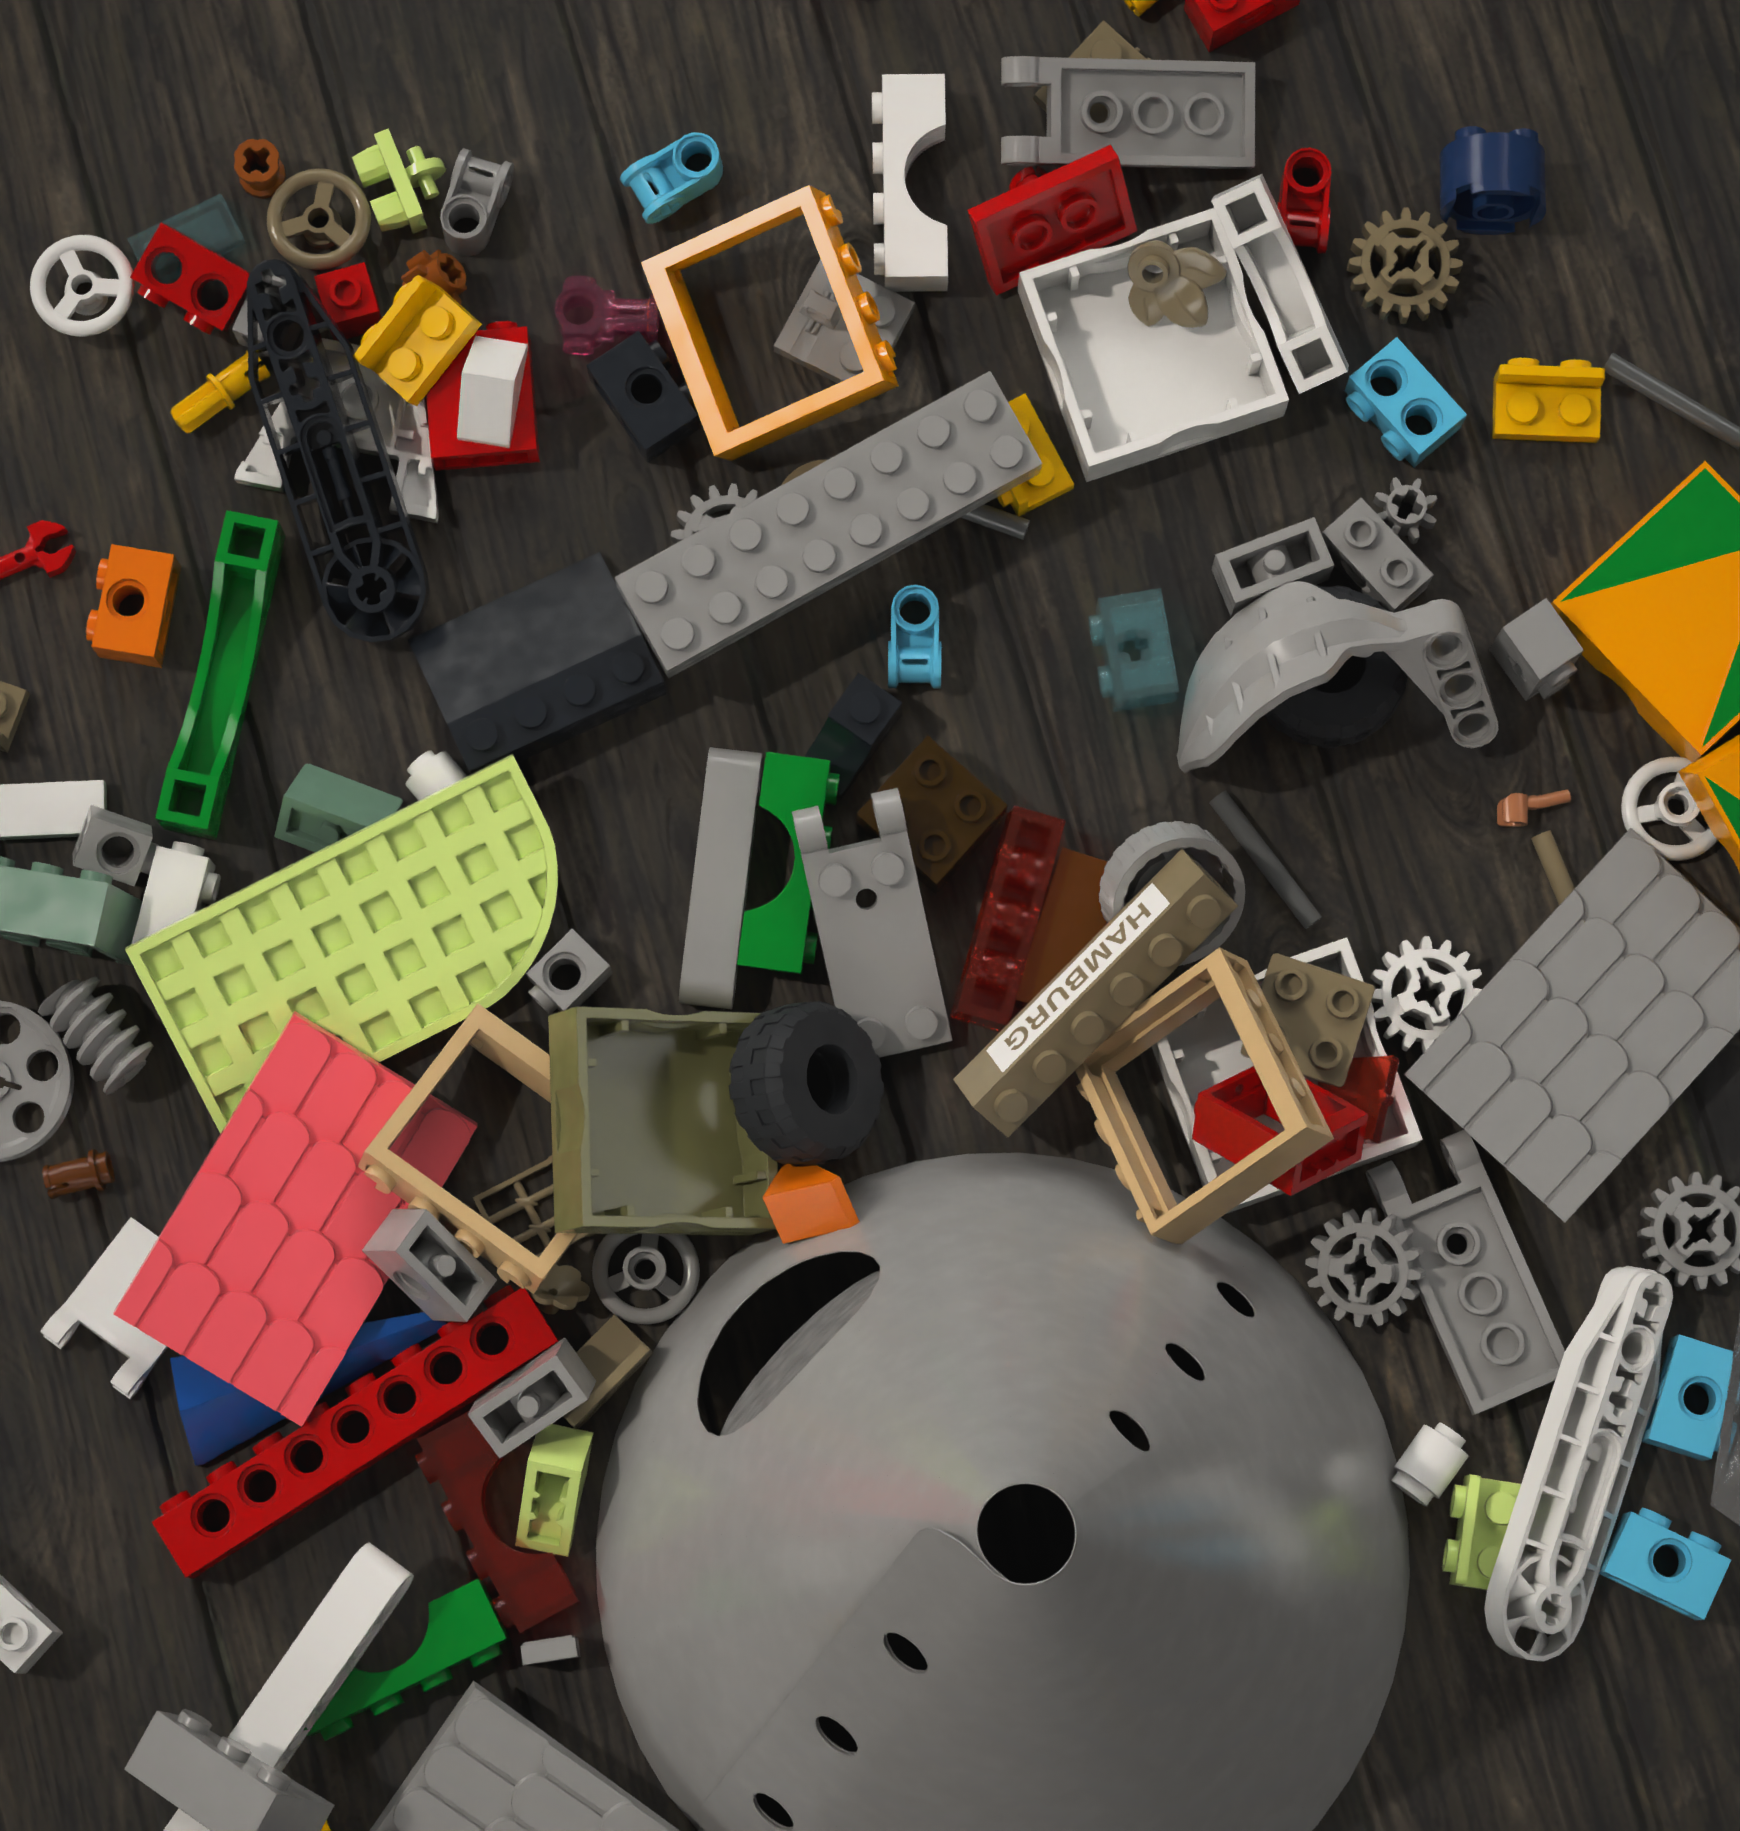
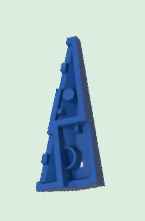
M425 1312L363 1323L318 1401L362 1377L363 1374L382 1363L393 1359L407 1348L438 1333L437 1331L447 1324V1321H433ZM187 1357L170 1358L179 1412L195 1466L206 1465L217 1456L239 1444L245 1443L258 1433L286 1418L281 1413L274 1411L237 1389L234 1385L227 1383L190 1361Z

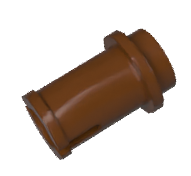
M91 1149L86 1157L54 1165L48 1164L42 1168L45 1188L51 1187L47 1192L50 1199H56L59 1196L95 1187L99 1192L105 1191L106 1184L115 1182L113 1163L107 1151L98 1153L96 1149Z

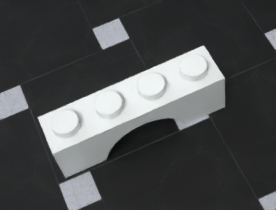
M945 74L882 75V92H872V124H882L883 142L872 143L873 174H883V193H873V224H884V243H874V275H885V288L893 292L947 291V225L935 221L922 213L911 200L905 184L908 170L914 160L929 147L945 141Z
M1263 174L1215 195L1211 202L1233 250L1243 264L1259 297L1273 331L1277 347L1298 393L1305 392L1348 372L1349 364Z

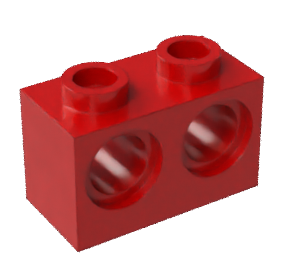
M161 222L130 278L141 284L137 291L139 295L164 309L170 300L187 310L183 318L184 321L211 335L215 327L221 331L228 332L247 296V281L250 272L173 227ZM173 253L182 263V273L175 282L165 284L156 275V263L163 255ZM220 280L227 287L228 300L221 309L212 311L203 304L201 292L208 282Z

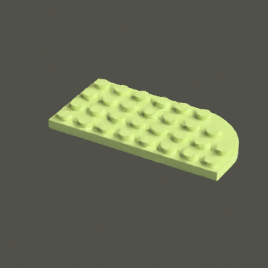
M513 754L125 947L127 955L220 1134L294 1011L377 1062H381L466 1019L477 1004L486 1009L503 998L532 965L550 928L558 888V864L555 843L550 828Z

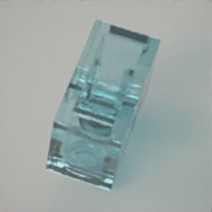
M1161 588L1098 598L1096 615L1088 616V623L1093 647L1102 646L1105 666L1097 667L1102 698L1111 697L1114 712L1176 702L1179 686ZM1126 641H1133L1135 648L1142 650L1138 661L1131 662L1129 654L1122 652Z

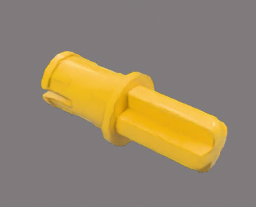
M248 351L216 376L209 373L206 376L207 382L172 407L170 413L181 430L187 434L192 433L224 408L228 407L232 410L235 408L234 401L252 389L248 373L245 375V372L248 371ZM258 365L259 382L271 375L265 365Z

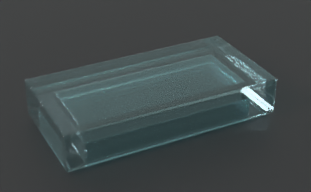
M221 193L162 221V223L173 227L219 255H223L246 244ZM160 223L127 238L138 262ZM173 253L160 257L155 267L157 277L161 282L165 283L180 276L182 273L180 259Z

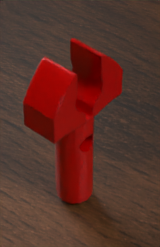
M40 520L27 526L30 537L25 547L0 557V580L32 566L45 569L50 578L65 572L76 554L75 547L71 544L52 554L46 553L43 550L46 542L50 539L68 534L69 532L66 527L45 520Z

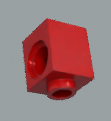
M365 262L314 276L322 305L347 339L365 334L371 326L379 323L382 319ZM329 329L333 340L339 341L332 330Z

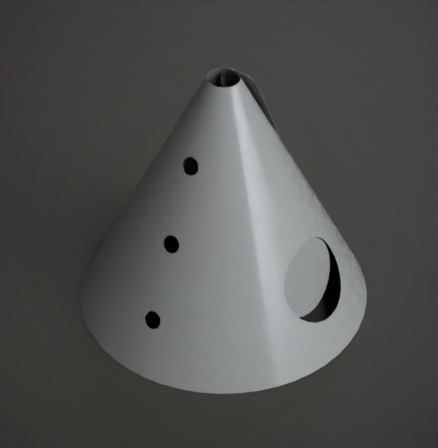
M1027 1153L962 1154L915 1161L863 1176L845 1184V1190L860 1221L858 1224L851 1228L784 1244L777 1229L759 1233L730 1256L695 1292L689 1304L678 1314L657 1344L653 1355L650 1357L634 1386L616 1431L602 1485L596 1535V1580L604 1647L621 1705L641 1751L667 1795L698 1831H1312L1318 1825L1350 1780L1369 1744L1394 1680L1405 1631L1410 1580L1408 1521L1403 1491L1391 1481L1397 1473V1470L1394 1468L1397 1462L1382 1414L1361 1368L1335 1326L1302 1285L1260 1245L1221 1217L1183 1244L1171 1243L1152 1236L1146 1223L1137 1220L1136 1211L1139 1208L1131 1191L1121 1183L1115 1169L1072 1158ZM1171 1190L1177 1205L1186 1199L1184 1196ZM838 1252H860L873 1257L879 1264L880 1271L874 1272L851 1285L802 1325L779 1348L751 1381L728 1415L720 1436L708 1432L700 1419L698 1408L700 1380L710 1350L723 1327L738 1308L763 1284L801 1262ZM1217 1283H1226L1239 1291L1252 1306L1254 1317L1245 1316L1234 1309L1218 1291ZM1166 1345H1177L1187 1351L1203 1369L1204 1380H1196L1182 1371L1168 1355L1165 1349ZM1110 1412H1122L1137 1422L1148 1438L1149 1451L1139 1450L1132 1445L1112 1423L1109 1416ZM1032 1484L1052 1491L1065 1503L1074 1522L1075 1542L1068 1561L1055 1575L1037 1583L1022 1584L1009 1581L988 1562L978 1540V1521L984 1506L996 1493L1013 1485ZM888 1633L899 1634L912 1642L925 1658L928 1665L927 1669L916 1670L900 1661L889 1645ZM819 1717H829L841 1724L855 1740L858 1750L851 1752L834 1744L820 1728ZM756 1794H765L776 1800L787 1811L794 1825L786 1827L771 1819L757 1803Z

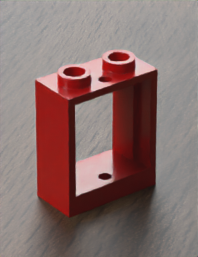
M1254 1066L1198 1093V1099L1194 1106L1195 1120L1192 1140L1236 1164L1279 1134L1255 1120V1118L1265 1114L1282 1124ZM1307 1079L1305 1080L1334 1139L1269 1183L1290 1196L1361 1160L1368 1120L1367 1112Z

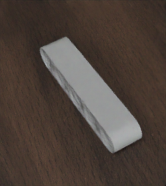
M709 748L680 979V1004L733 1009L738 974L737 961L746 907L763 753Z

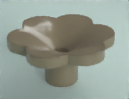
M556 1264L534 1294L530 1292L533 1300L538 1302V1307L542 1312L556 1314L559 1309L571 1310L576 1307L577 1302L585 1301L589 1296L590 1287L581 1281V1273L576 1268L568 1265L558 1266Z

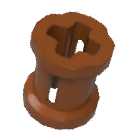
M248 139L236 149L234 153V169L245 192L252 197L260 199L272 197L278 187L286 180L285 168L280 161L279 152L274 144L266 139ZM257 163L261 167L268 165L269 169L262 174L259 170L251 171L250 168Z

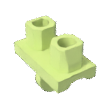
M389 128L375 133L377 145L363 150L353 156L352 159L364 188L391 178L395 188V192L370 201L381 232L398 229L406 225H410L413 234L427 229L423 212L413 188L420 187L426 200L438 196L439 191L435 180L440 178L446 171L442 159L436 157L425 159L421 147L415 146L406 151L411 165L404 168Z

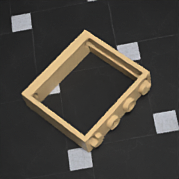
M1220 947L1141 1003L1075 1070L1081 1082L1076 1087L1081 1095L1090 1102L1097 1117V1120L1094 1122L1096 1131L1101 1139L1111 1147L1118 1162L1115 1166L1116 1174L1121 1183L1131 1191L1139 1208L1136 1211L1137 1220L1146 1223L1152 1236L1171 1243L1183 1244L1334 1139L1248 961ZM1221 997L1285 1130L1177 1205L1116 1071Z
M477 1004L364 1151L358 1167L365 1172L364 1174L377 1183L375 1186L377 1190L386 1194L392 1191L409 1203L408 1209H427L475 1258L481 1255L498 1268L497 1274L507 1284L511 1280L522 1289L525 1287L534 1294L579 1233H556L542 1254L537 1257L389 1150L468 1045L474 1047L551 1103L549 1054L483 1006Z

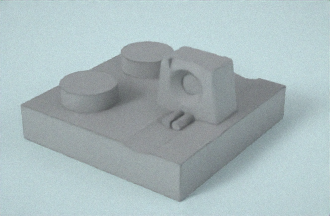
M820 259L774 344V352L836 383H840L864 371ZM856 274L862 291H868L871 294L879 310L880 320L875 322L881 340H887L891 347L894 348L915 309V302Z

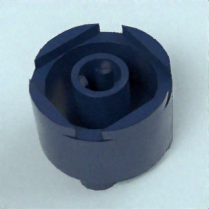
M1477 126L1458 129L1455 132V140L1447 144L1439 156L1441 219L1447 224L1450 217L1456 220L1457 230L1480 235H1499L1515 232V222L1528 218L1529 227L1539 223L1546 214L1545 150L1538 143V133L1526 128L1515 129L1509 133H1486L1485 129Z

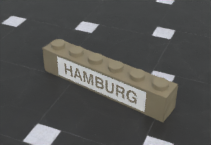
M1181 849L953 1080L972 1107L1006 1137H1009L1238 905L1211 875Z

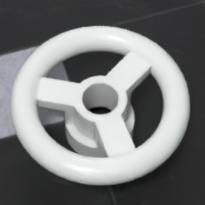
M92 235L66 237L48 247L37 260L30 280L31 299L39 316L53 329L77 337L97 335L116 325L128 311L135 290V280L130 278L133 269L124 253L113 243L103 238ZM75 251H92L101 254L112 263L119 279L101 278L95 272L84 270ZM61 259L69 277L65 285V295L54 309L46 294V280L52 266ZM89 282L92 284V288L88 293L84 295L76 293V289L81 283ZM109 296L117 297L110 309L97 318L87 321L70 319L74 312L81 315H94L105 307Z
M1663 757L1643 765L1630 778L1622 796L1621 812L1626 830L1628 831L1632 828L1669 861H1683L1695 858L1709 850L1717 841L1709 826L1705 829L1695 819L1700 810L1678 772L1692 763L1684 757ZM1677 772L1674 782L1668 784L1659 793L1654 804L1637 807L1639 795L1651 779L1660 774ZM1677 799L1682 802L1684 814H1673L1668 808V800ZM1663 820L1669 825L1679 826L1692 842L1683 845L1661 843L1652 838L1641 824Z

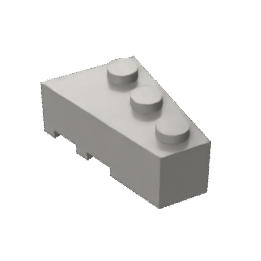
M182 1709L179 1715L157 1710L124 1769L210 1831H321L335 1806L295 1782L283 1772L252 1756V1752L241 1743L228 1737H220L210 1731L212 1724L208 1720L187 1709Z

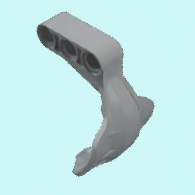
M1304 581L1289 582L1264 593L1237 612L1214 634L1195 664L1189 679L1181 719L1177 753L1179 768L1184 773H1187L1193 769L1210 766L1225 754L1234 742L1259 718L1286 699L1328 682L1351 656L1366 658L1374 652L1382 651L1402 668L1442 712L1451 736L1457 744L1462 747L1477 748L1490 743L1496 737L1499 730L1498 720L1490 690L1462 610L1458 604L1451 600L1437 599L1424 605L1393 613L1351 600L1337 599L1328 592Z

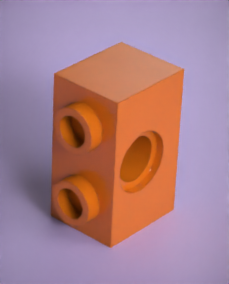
M111 544L109 559L102 558L97 571L96 588L97 590H102L99 609H92L90 611L86 628L87 641H92L91 647L99 658L162 668L181 571V565L174 554ZM129 595L144 597V605L137 614L133 616L119 614V606L124 598Z

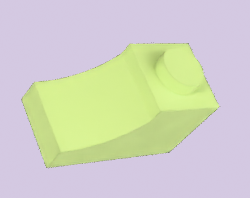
M551 1424L536 1434L527 1461L515 1546L566 1557L569 1556L581 1495L587 1476L593 1432Z

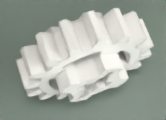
M1424 936L1421 939L1419 949L1414 950L1408 940L1402 941L1399 945L1401 957L1398 958L1395 954L1387 952L1382 957V961L1389 970L1375 969L1370 977L1374 982L1381 985L1380 989H1375L1371 1000L1372 1002L1380 1003L1381 1006L1374 1013L1375 1022L1386 1019L1389 1027L1386 1029L1383 1037L1389 1039L1399 1033L1403 1036L1402 1050L1407 1051L1414 1041L1421 1042V1049L1424 1053L1452 1023L1450 1022V1014L1447 1009L1450 998L1461 993V1006L1457 1014L1458 1016L1482 990L1473 988L1472 985L1482 975L1481 970L1473 969L1467 971L1463 966L1470 954L1465 951L1456 958L1450 955L1451 941L1447 939L1438 950L1432 949V942L1429 936ZM1426 961L1440 964L1451 973L1444 975L1431 970ZM1403 969V977L1406 981L1403 993L1392 998L1391 989L1394 978ZM1420 984H1423L1426 990L1436 989L1438 992L1437 998L1432 1002L1433 1007H1430L1426 1000L1417 1002L1414 996L1421 988ZM1410 1016L1423 1021L1427 1030L1415 1028L1406 1023L1402 1018Z

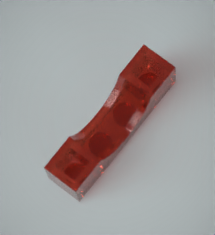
M468 1411L418 1438L417 1440L423 1451L415 1455V1458L428 1482L432 1484L439 1480L448 1500L440 1504L454 1531L457 1532L464 1528L474 1548L466 1551V1554L478 1577L482 1581L490 1576L500 1596L494 1598L492 1603L504 1626L508 1629L516 1625L518 1631L524 1634L581 1603L556 1554L519 1552L505 1544L493 1530L486 1511V1492L493 1473L505 1458L504 1456L501 1458L497 1456L468 1416Z

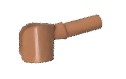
M1566 789L1538 796H1528L1523 793L1510 794L1497 804V824L1501 827L1527 826L1528 810H1537L1568 803L1571 801L1570 792Z

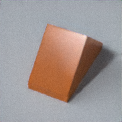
M782 1164L762 1197L783 1244L851 1228L860 1222L840 1176L815 1164L805 1166Z

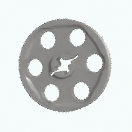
M1 1000L0 1017L3 1015L15 1016L20 1023V1034L12 1043L0 1044V1077L10 1084L22 1086L21 1090L6 1086L0 1088V1162H4L33 1152L48 1141L58 1130L72 1102L74 1070L69 1051L62 1038L51 1029L50 1024L28 1008ZM40 1052H51L58 1060L57 1073L47 1081L35 1080L29 1070L31 1059ZM29 1103L40 1105L45 1116L44 1123L40 1129L32 1133L21 1132L16 1126L15 1121L19 1108Z

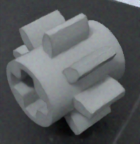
M1395 477L1390 483V496L1377 492L1373 502L1378 507L1384 509L1383 512L1377 515L1397 536H1408L1409 541L1412 544H1416L1419 539V526L1426 529H1433L1436 519L1432 515L1427 514L1426 510L1435 505L1437 496L1429 495L1425 497L1424 493L1419 489L1421 486V479L1419 478L1413 482L1412 486H1402L1398 478ZM1403 502L1412 505L1411 513L1406 520L1397 516L1398 509Z

